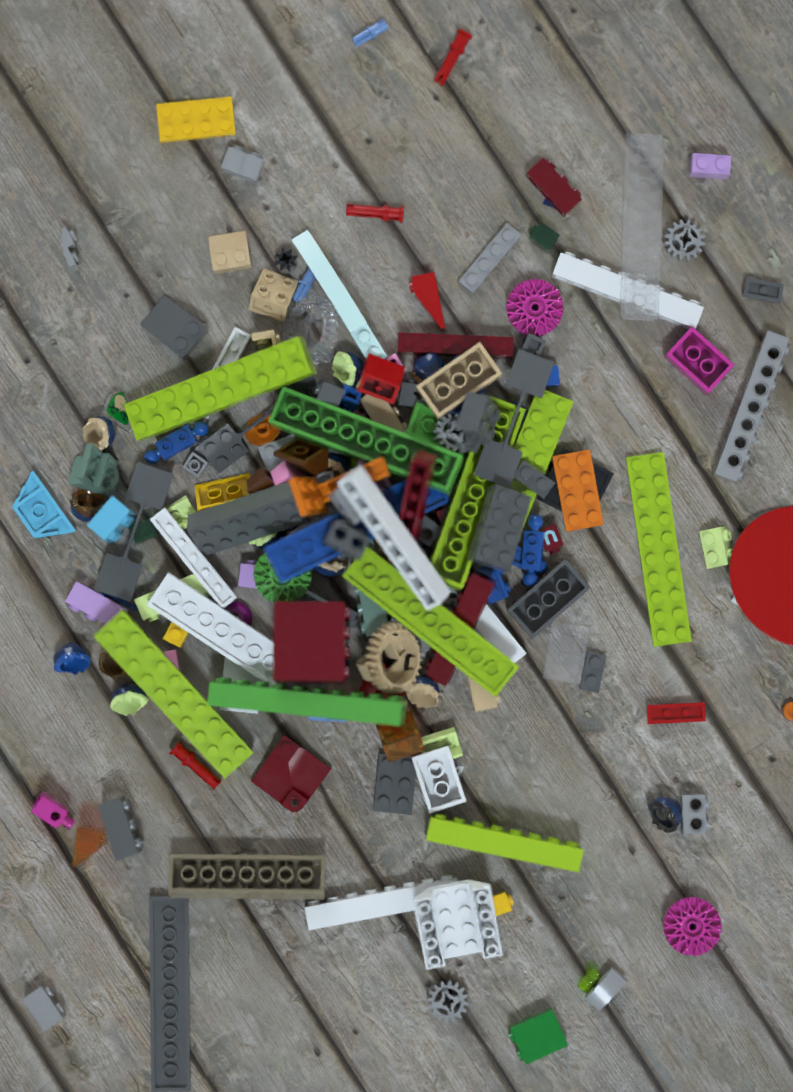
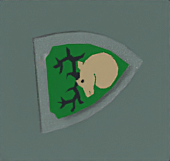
M124 386L116 388L108 394L102 407L101 416H104L130 433L131 424L124 404L130 401Z

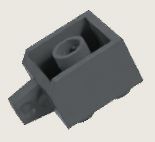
M467 392L457 422L460 429L466 435L464 449L467 452L477 453L480 444L489 446L490 441L494 438V428L496 422L500 419V410L487 395Z

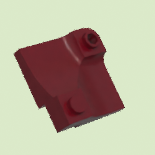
M284 735L251 782L289 811L299 812L332 768ZM293 799L298 800L299 804L297 806L291 804Z

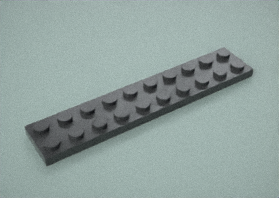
M149 896L151 1092L191 1091L188 898H170L169 896Z

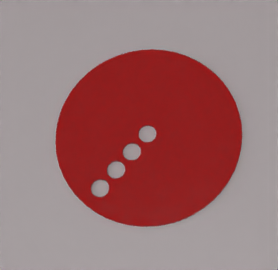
M788 506L761 515L745 528L733 548L729 571L734 597L748 620L767 636L781 643L793 646V506Z

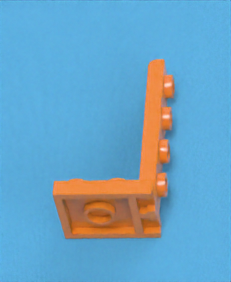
M384 457L362 465L373 483L391 476ZM348 472L319 484L316 476L289 479L288 481L300 516H320L329 513L326 503L331 502L327 495L339 488L337 482Z

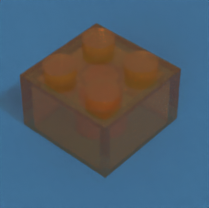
M412 710L406 712V722L401 726L376 724L389 763L425 750Z

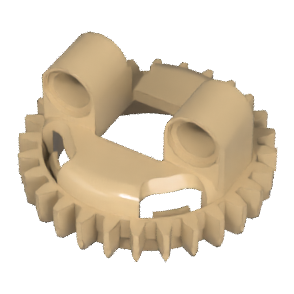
M387 622V624H382L381 628L376 629L377 633H372L373 640L369 639L371 647H366L369 654L358 659L356 665L362 678L366 681H373V685H377L378 690L388 694L402 693L407 691L409 687H412V682L417 681L415 676L420 675L418 669L422 668L420 661L423 660L420 659V654L423 652L419 648L422 645L417 643L419 638L415 637L416 634L402 623ZM382 651H384L389 659H396L387 670H385L381 662ZM406 654H411L409 670H404Z

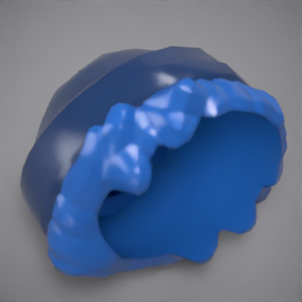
M72 642L62 645L53 656L54 670L59 673L66 672L77 675L79 671L83 673L91 664L86 649Z

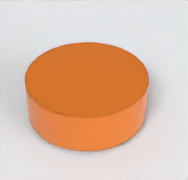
M793 701L787 702L782 709L783 716L793 721Z

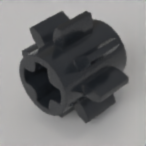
M282 248L281 254H275L279 260L274 263L275 265L280 264V271L287 269L290 272L292 266L297 267L294 260L298 257L297 255L292 256V249L287 252ZM287 256L290 259L288 264H285L283 257Z

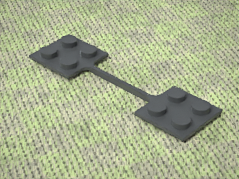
M518 349L506 385L520 391L519 402L505 441L498 443L491 440L489 446L484 445L474 472L475 476L507 488L511 487L523 452L509 447L508 440L524 395L531 394L542 398L555 362Z
M310 376L284 387L314 398V393L311 391L316 380L313 376ZM282 388L275 390L278 395H280ZM274 407L240 433L234 432L230 425L226 423L197 445L218 474L249 451L241 440L242 436L272 414Z
M137 462L125 497L140 505L125 554L122 557L106 553L94 590L131 602L143 565L128 559V553L145 507L149 506L162 510L174 474Z

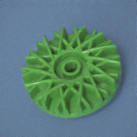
M266 553L261 555L254 567L253 580L256 584L255 587L267 601L294 602L304 596L311 584V569L280 584Z

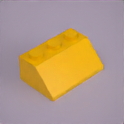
M250 473L194 485L198 512L249 495L246 480L251 477Z

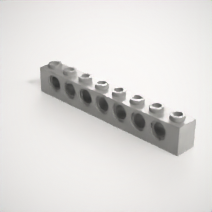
M771 331L765 333L713 476L732 483L737 482V479L741 480L744 469H742L743 463L748 461L751 453L748 449L750 444H754L757 438L755 430L757 426H761L764 416L761 414L763 409H767L771 398L768 395L770 390L774 391L777 384L775 376L777 372H781L784 362H781L783 355H787L790 349V344H788L789 338ZM769 350H774L777 353L776 359H771L768 356ZM763 367L770 370L769 377L762 375L761 370ZM756 385L763 387L764 393L762 395L755 392ZM749 403L756 404L757 411L755 413L749 411ZM742 421L750 423V430L742 428ZM737 438L743 440V448L736 447L735 440ZM730 456H734L737 459L736 466H731L728 463Z

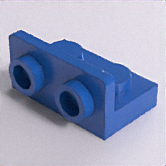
M486 566L476 570L497 580L487 605L509 597L508 593L511 590L507 581L503 582L501 575L504 574L503 572Z

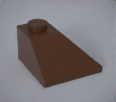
M300 437L293 439L274 452V456L311 475L317 476L329 468L328 447Z

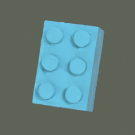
M111 496L87 526L103 540L112 544L114 541L118 542L123 536L122 531L125 527L129 528L136 519L134 517L136 514L119 499Z

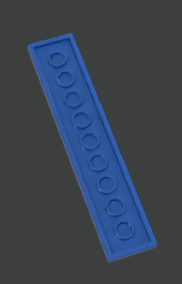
M408 479L381 491V494L398 518L400 517ZM430 488L425 513L450 502L448 495ZM339 512L263 548L280 584L341 555V553L322 543L331 523L336 520H344ZM363 520L351 527L354 530L360 529L364 531L371 540L375 538ZM336 529L335 536L338 539H342V532ZM356 539L352 540L353 547L359 546V542Z

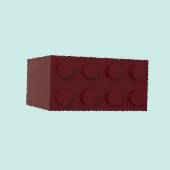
M274 602L273 681L275 683H346V679H349V666H346V659L350 658V648L346 646V640H350V628L346 626V621H350V609L346 607L345 602Z

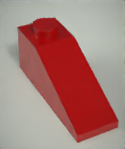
M431 272L412 276V282H409L410 293L415 294L416 300L441 331H445L435 273Z

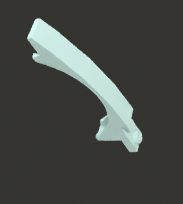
M307 230L293 238L292 242L330 299L359 352L364 355L365 359H367L368 354L386 359L387 355L372 333L363 315L309 231Z

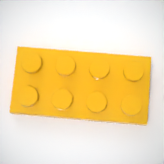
M232 97L156 104L160 143L236 136Z

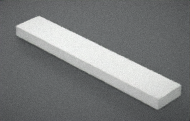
M234 327L213 369L240 359L252 335ZM211 415L191 422L188 425L193 429L194 424L198 421L207 423Z
M163 508L150 519L220 607L224 609L238 598L166 508Z

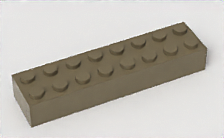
M170 854L168 894L170 898L325 900V856Z

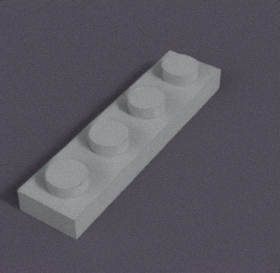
M506 223L458 283L474 294L518 241L521 234Z

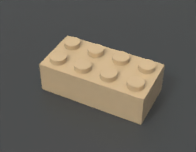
M479 342L418 384L416 390L437 420H439L442 416H445L464 403L467 392L477 394L499 379L502 373Z

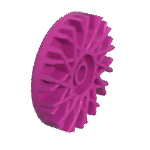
M537 278L523 281L513 288L506 305L507 317L511 325L521 334L527 335L530 333L537 337L553 331L561 321L564 310L559 290L554 285L549 284L548 281L537 280ZM537 305L539 309L533 311L531 306Z
M686 897L676 901L667 910L663 920V932L667 942L676 951L687 956H700L705 952L708 953L718 943L720 933H722L721 918L709 902L697 897ZM691 923L696 925L694 930L689 929Z

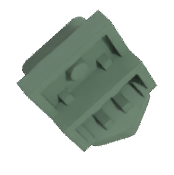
M87 444L83 456H77L74 460L68 483L72 487L109 496L121 484L120 473L117 468L118 462L110 453H102L94 444Z

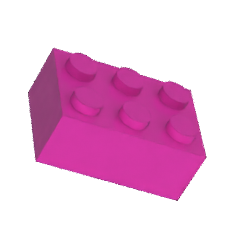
M691 327L664 356L671 365L704 395H708L734 367V364L694 327Z

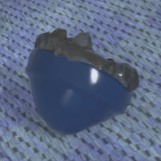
M659 796L648 803V810L653 820L652 824L657 825L658 830H662L665 833H672L677 830L682 817L680 804L675 799Z

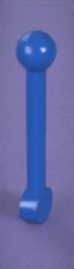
M102 592V596L112 598L130 607L134 612L138 611L136 604L132 605L118 597Z

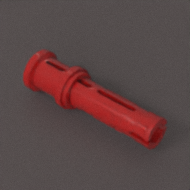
M457 30L458 34L455 40L449 45L450 51L433 80L437 84L440 83V86L445 85L459 56L465 53L464 49L468 41L473 38L471 34L464 30Z
M347 203L346 216L378 218L384 222L392 220L403 223L404 206L398 208L389 207L385 204L383 207Z
M180 741L169 754L174 755L180 760L182 766H188L214 790L222 780L195 758V753L186 749L182 745L183 742Z

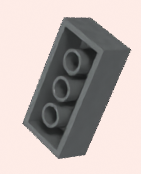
M497 484L489 486L467 560L501 572L510 571L532 497Z
M564 559L506 611L524 632L533 639L585 594L590 587Z

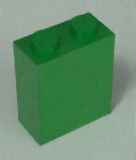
M551 1007L509 1026L511 1030L508 1032L512 1044L516 1042L519 1048L516 1050L520 1061L524 1060L526 1065L568 1046Z

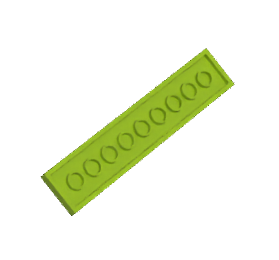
M664 452L626 457L653 647L692 642Z
M369 547L366 548L362 558L356 562L354 561L342 575V577L494 697L499 694L519 668L516 663L441 604L426 610L401 573Z

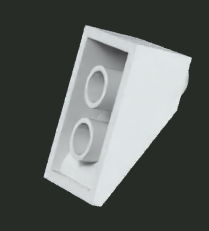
M449 746L412 757L429 813L466 802Z

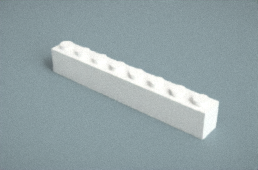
M560 253L552 274L553 278L686 329L691 327L696 329L704 307L700 306V302L691 299L690 301L682 299L683 296L677 293L668 294L664 292L665 289L654 286V288L647 286V282L640 279L634 281L629 279V275L625 273H613L609 267L603 265L600 267L593 265L594 262L588 259L579 260L572 253Z
M360 465L348 472L337 482L340 489L426 610L441 604L451 593L364 468Z
M450 874L441 876V880L434 881L433 878L422 880L421 884L407 882L403 883V887L400 888L391 885L384 887V891L379 892L376 889L366 890L363 895H358L355 892L346 894V898L339 899L338 896L327 898L326 902H320L319 900L308 901V905L304 907L308 929H319L414 911L413 898L431 886L458 882L457 877H453Z

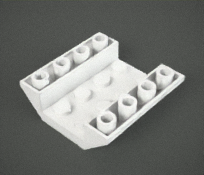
M468 879L431 886L413 898L426 970L444 967V959L482 952L484 959L503 955L490 884Z

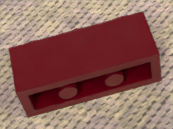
M542 158L526 173L525 177L565 218L581 203L582 195L575 187L572 189L568 185L569 181L562 173L559 175L555 171L556 167L549 159L546 161Z

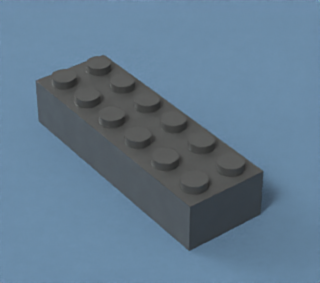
M288 481L188 515L187 532L202 554L207 556L309 522V516H300Z

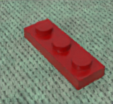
M705 702L646 705L647 724L706 721Z

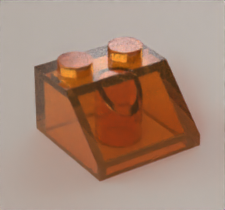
M85 825L77 828L72 867H77L106 845L107 833H105V828Z

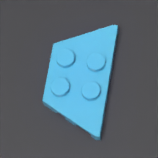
M32 471L12 508L33 538L76 532L74 526L35 471Z

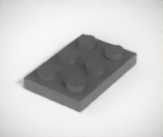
M379 753L373 811L412 815L416 770L412 761L413 756Z

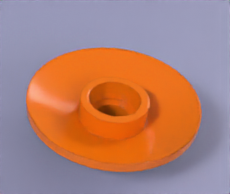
M261 413L253 417L247 423L246 427L253 423L255 420H257L259 417H261L264 413ZM271 414L245 433V437L250 444L262 446L277 438L280 430L271 427L268 421Z

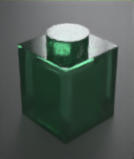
M541 222L539 226L534 225L529 232L531 235L529 241L548 254L560 235Z
M150 518L138 523L133 538L135 545L138 546L159 537L157 534L159 531L150 521ZM134 525L128 527L131 534H132Z

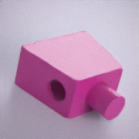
M42 791L32 805L31 812L55 828L62 825L69 830L75 823V820L67 815L68 808L44 791ZM53 812H58L59 815H58V816H53L52 813H53Z

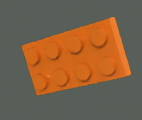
M590 449L552 456L565 532L604 525Z

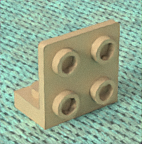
M263 269L251 294L248 310L284 322L299 281Z
M274 330L251 333L254 345H258L259 348L269 347L270 343L273 346L281 343L279 334L276 335Z

